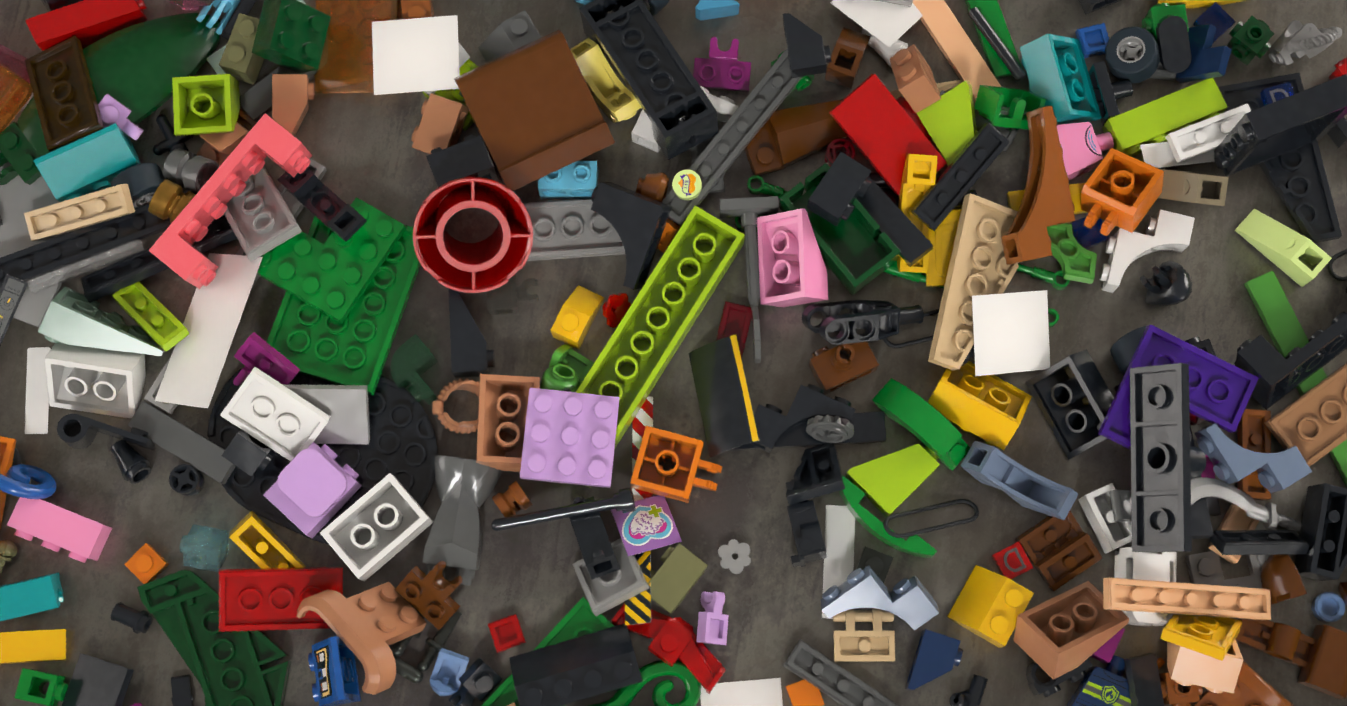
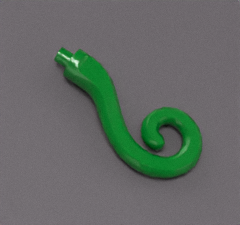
M657 660L640 668L643 679L642 683L619 689L609 700L587 706H629L645 684L656 677L665 675L676 676L683 681L686 691L685 696L679 703L671 704L667 702L665 695L673 689L674 684L668 679L656 684L653 689L652 701L654 705L696 706L701 695V684L682 662L676 661L674 666L671 667L664 661Z

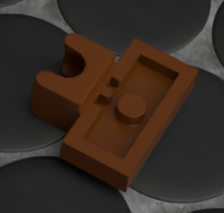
M445 561L437 563L427 575L415 566L394 589L438 630L461 607L450 595L463 582V578L457 576L452 581L446 580L442 574L443 569L446 567Z

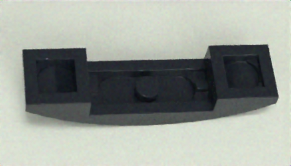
M308 168L302 174L297 173L295 177L285 172L277 179L306 209L345 242L367 222L354 208L346 204L325 186Z

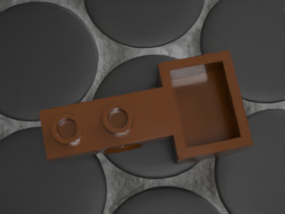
M1238 619L1242 622V625L1236 637L1237 642L1301 667L1297 680L1298 683L1337 699H1346V632L1329 625H1315L1312 637L1302 634L1300 630L1286 624L1270 620Z

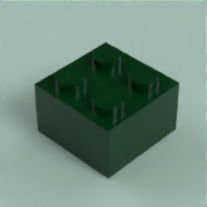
M264 0L252 53L299 74L318 70L331 16L297 0Z

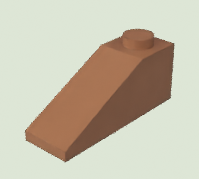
M272 74V119L295 137L309 110V100L315 99L314 83H309L307 74Z

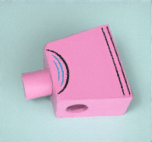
M1090 122L1057 125L1059 141L1063 148L1064 166L1069 181L1097 168L1103 160L1101 152L1114 148L1111 133L1106 132L1095 135Z

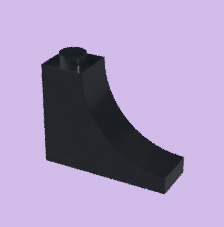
M600 182L592 193L591 201L593 204L591 210L608 220L622 240L627 263L623 286L633 290L640 289L644 286L672 206L612 182Z

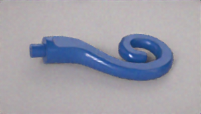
M18 464L9 468L7 477L0 473V490L8 494L27 499H45L51 497L56 492L57 483L48 472L38 467ZM30 479H32V480L38 482L39 484H38V485L29 484V483H30Z

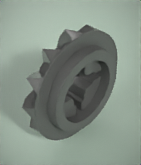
M818 415L808 420L806 432L818 441L839 443L853 437L854 425L847 419H840L839 416Z

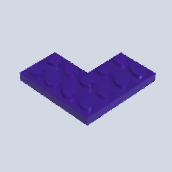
M1150 324L1146 326L1098 434L1131 450L1130 368L1175 363L1189 364L1190 413L1212 424L1216 423L1218 427L1230 433L1236 431L1259 378Z

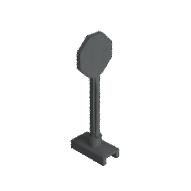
M778 196L720 199L719 205L720 218L741 217V228L744 229L748 300L752 309L754 363L761 362L758 311L760 288L756 237L758 216L778 213Z

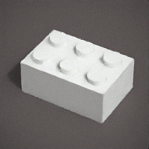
M389 473L323 529L320 534L355 576L365 582L429 527L433 521L396 477Z

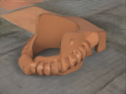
M461 378L458 381L453 380L452 383L449 382L447 386L445 385L443 390H440V394L436 397L437 401L432 402V414L438 415V420L441 421L442 425H445L446 429L449 428V431H455L457 434L459 432L460 434H470L478 430V419L458 423L450 418L448 413L444 412V402L450 393L456 390H466L473 394L475 393L479 398V381L475 382L473 379L469 380L468 378L464 380Z

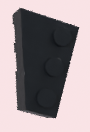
M1327 483L1308 486L1300 536L1309 544L1307 554H1296L1295 566L1300 576L1319 581L1339 580L1347 564V489Z

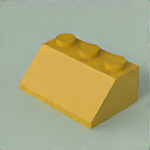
M968 361L960 369L954 371L948 368L945 369L928 403L946 419L957 424L962 430L971 432L984 439L987 444L996 446L1004 451L1018 429L1032 396L995 375L975 376V364Z

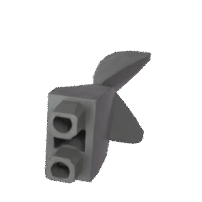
M435 455V482L442 503L425 545L422 563H427V575L437 563L445 561L446 566L456 567L455 578L457 576L463 578L461 585L470 586L475 576V570L480 569L482 555V527L479 507L489 498L494 490L502 470L476 463V460ZM446 567L443 569V572H442L443 577H445V569H446Z

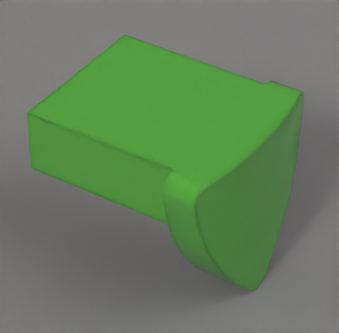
M564 344L553 353L549 368L557 364L571 367L579 377L581 385L594 362L574 351L573 347L569 344Z

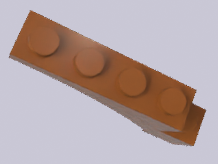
M1052 106L1041 107L1026 113L1030 140L1029 171L1018 213L1007 234L1001 236L1007 265L1052 256L1051 239L1048 235L1047 227L1076 221L1074 215L1075 207L1071 200L1068 185L1069 178L1062 156L1063 148L1057 131V119Z

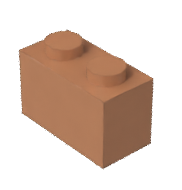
M914 44L906 49H901L889 59L898 89L915 113L941 99L931 67Z
M431 93L429 99H426L422 105L421 114L423 116L420 125L416 126L413 131L412 148L431 154V150L438 147L443 150L456 145L469 112L467 106Z

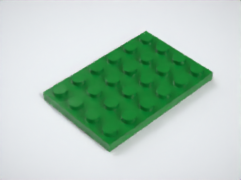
M314 216L308 235L324 244L332 231ZM405 225V232L343 324L286 291L267 343L301 369L298 372L299 374L336 385H367L368 394L374 396L421 266L413 245V227Z

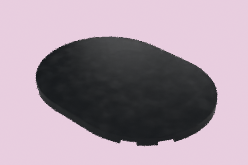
M239 369L222 388L214 403L209 419L208 440L225 450L241 429L220 415L242 385L241 383L236 386L233 383V380L242 369ZM299 373L289 383L290 385H336ZM381 375L374 396L368 394L369 444H326L338 455L334 460L341 467L348 464L359 474L356 481L362 486L313 538L306 536L264 496L268 489L277 481L281 471L291 462L271 449L269 452L273 458L263 471L258 468L250 476L236 466L227 482L222 484V486L245 509L253 511L256 515L309 539L329 545L320 532L389 473L396 477L422 508L435 482L434 458L435 455H438L437 439L427 413L415 397L398 383Z

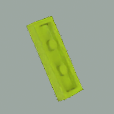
M140 282L120 289L112 295L115 302L165 352L189 335L187 328Z

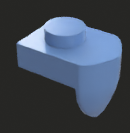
M441 648L430 678V686L433 691L439 696H449L456 693L461 685L458 679L465 673L470 658Z

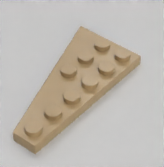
M971 193L964 196L928 362L954 371L960 369L974 345L972 296L1004 293L1019 267L1018 263L1006 264L1001 236L1006 235L1018 211Z

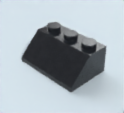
M1087 349L1066 357L1025 382L1068 460L1109 440L1098 434L1114 397Z

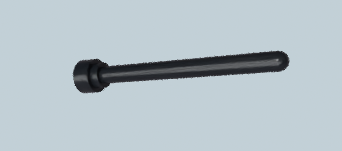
M631 487L619 489V493L613 494L614 497L495 519L491 526L493 530L501 531L616 509V511H622L623 513L636 511L633 491Z

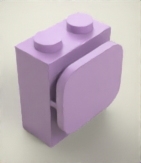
M315 442L307 449L298 453L281 471L277 481L264 494L276 508L310 538H313L362 486L356 481L359 474L348 464L341 467L334 460L338 455L326 444L320 447Z

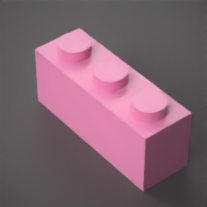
M22 497L19 498L7 523V526L16 529L14 535L32 541L33 537L42 539L41 546L59 552L60 547L69 550L68 557L86 563L87 558L98 561L112 530L109 526L42 499Z

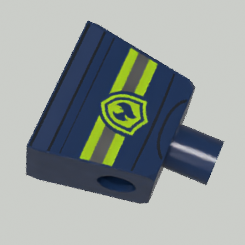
M1113 655L1110 663H1107L1105 670L1097 666L1090 667L1087 671L1088 675L1082 679L1067 706H1132L1128 681L1123 678L1125 672L1124 659Z

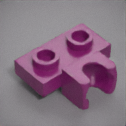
M711 37L709 59L695 58L693 77L700 86L706 89L749 92L751 62L737 61L738 39L732 40L731 48L728 51H721L718 48V39Z
M253 332L234 355L245 367L235 377L233 383L236 386L240 385L252 369L256 367L279 383L289 384L301 369Z

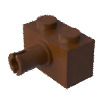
M868 342L840 344L830 350L828 346H825L812 353L813 358L809 360L808 364L819 387L824 390L823 395L875 372L879 366Z

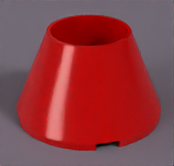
M464 177L441 185L424 200L414 220L413 245L421 266L438 280V283L459 292L481 293L503 286L524 267L532 249L533 227L524 203L511 189L487 178ZM466 208L484 209L492 213L499 221L493 234L477 243H463L454 239L445 230V225L455 213Z

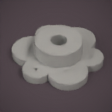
M735 539L730 540L728 545L720 546L718 556L722 559L720 561L721 567L723 569L729 568L733 574H740L744 566H749L751 563V558L748 556L751 551L750 546L747 543L739 544ZM733 554H736V555L738 556V558H737V559H733V558H732V555H733Z

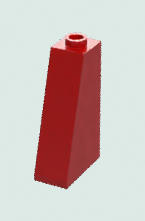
M83 0L31 17L25 21L37 46L42 51L73 36H76L81 41L82 48L84 49L114 32L147 21L143 11L147 9L144 0Z

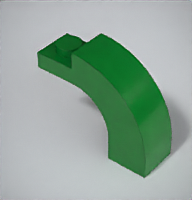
M891 378L872 399L888 418L905 427L931 449L946 468L953 471L969 452L970 446L961 438L962 434L933 406L900 382Z

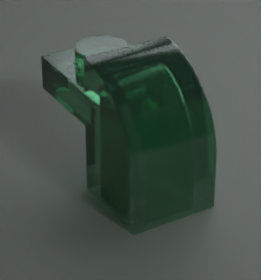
M415 334L394 353L391 361L392 378L399 389L402 387L406 388L411 384L412 386L408 390L418 402L424 399L430 405L437 399V396L420 376L438 361Z

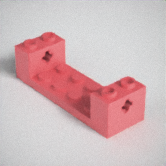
M265 113L149 251L185 281L198 289H201L203 285H209L216 276L215 271L218 266L192 246L194 242H199L206 236L209 230L207 227L214 219H219L226 212L227 203L233 196L237 197L244 191L246 187L245 182L252 174L256 175L265 165L264 160L266 157H269L292 177H295L297 173L302 174L311 163L309 159L312 157V154L302 142Z

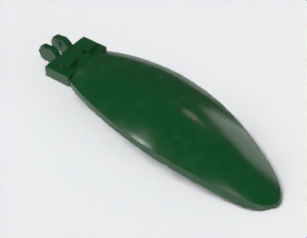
M199 13L176 14L129 26L83 49L97 103L99 104L104 96L109 94L132 111L127 119L137 125L173 96L172 78L193 76L207 61V57L214 53L221 39V35L215 33L221 21L218 19L213 27L209 29L205 26L210 17L209 14L201 22L196 20ZM34 96L21 113L17 123L13 122L0 133V167L8 161L12 165L0 171V185L7 184L18 175L26 184L31 185L42 176L34 160L50 153L46 146Z

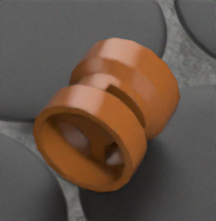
M517 481L510 484L508 490L504 493L498 492L491 497L504 517L515 516L521 509L526 510L533 505Z

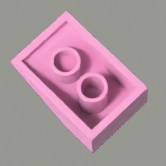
M800 208L758 217L760 304L789 307L828 300L827 269L806 209Z

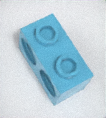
M576 161L538 179L540 198H591L595 187L598 186L597 161Z

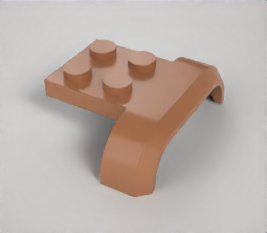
M390 582L349 598H345L341 593L334 590H325L305 598L298 607L297 617H304L309 610L320 615L362 663L365 671V682L362 690L372 695L391 688L395 680L396 663L389 645L423 631L427 624L419 613L394 590L395 587Z

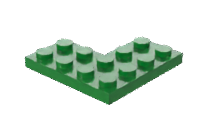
M357 197L350 206L362 215L367 222L350 239L345 242L332 232L323 244L306 233L301 232L261 255L260 257L263 258L257 275L343 324L406 230L404 224Z

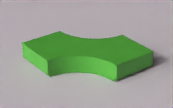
M1064 223L1047 227L1048 235L1051 239L1052 255L1061 265L1063 279L1092 284L1095 279L1097 254L1083 248L1077 242L1072 232V224Z

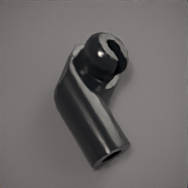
M974 674L968 690L951 695L950 705L979 706L988 679Z

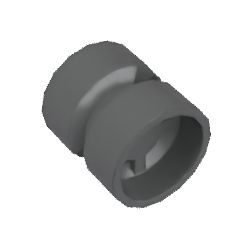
M178 148L173 150L166 158L163 175L165 180L168 179L182 188L185 187L188 191L198 193L216 172L219 165L212 159L200 155L197 156V154Z

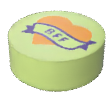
M682 170L673 178V190L680 199L692 200L700 194L702 182L700 176L695 171Z

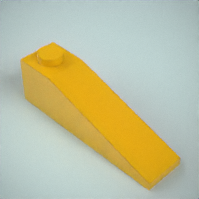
M253 511L247 514L230 531L229 538L260 568L306 567Z

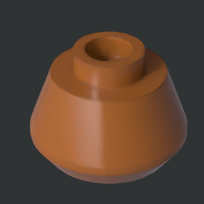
M664 172L646 174L645 179L639 178L636 192L662 202L667 194L669 177Z

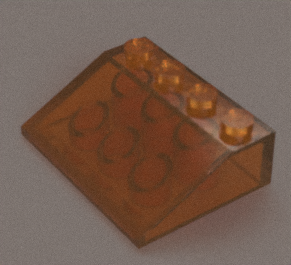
M316 0V9L330 15L331 19L319 69L315 74V93L374 92L372 22L400 20L401 1Z

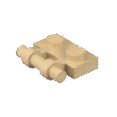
M872 608L871 610L850 609L833 616V622H845V631H833L834 662H895V631H882V622H894V614ZM855 622H872V631H855Z

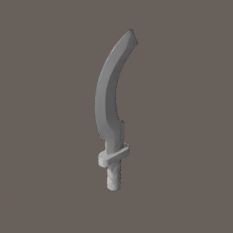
M1199 477L1191 480V505L1204 497H1217L1237 505L1246 512L1248 517L1264 522V527L1269 530H1274L1277 525L1288 530H1295L1296 532L1301 529L1302 524L1300 521L1276 512L1277 505L1268 502L1265 506L1257 504L1252 497L1242 490L1217 479Z

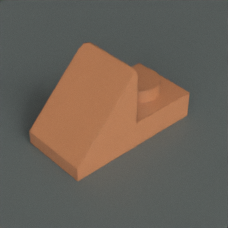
M236 122L233 132L200 134L199 136L205 140V143L198 151L197 156L200 155L212 159L220 167L249 131Z

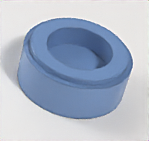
M1334 592L1320 593L1312 601V612L1322 622H1335L1344 615L1345 603Z

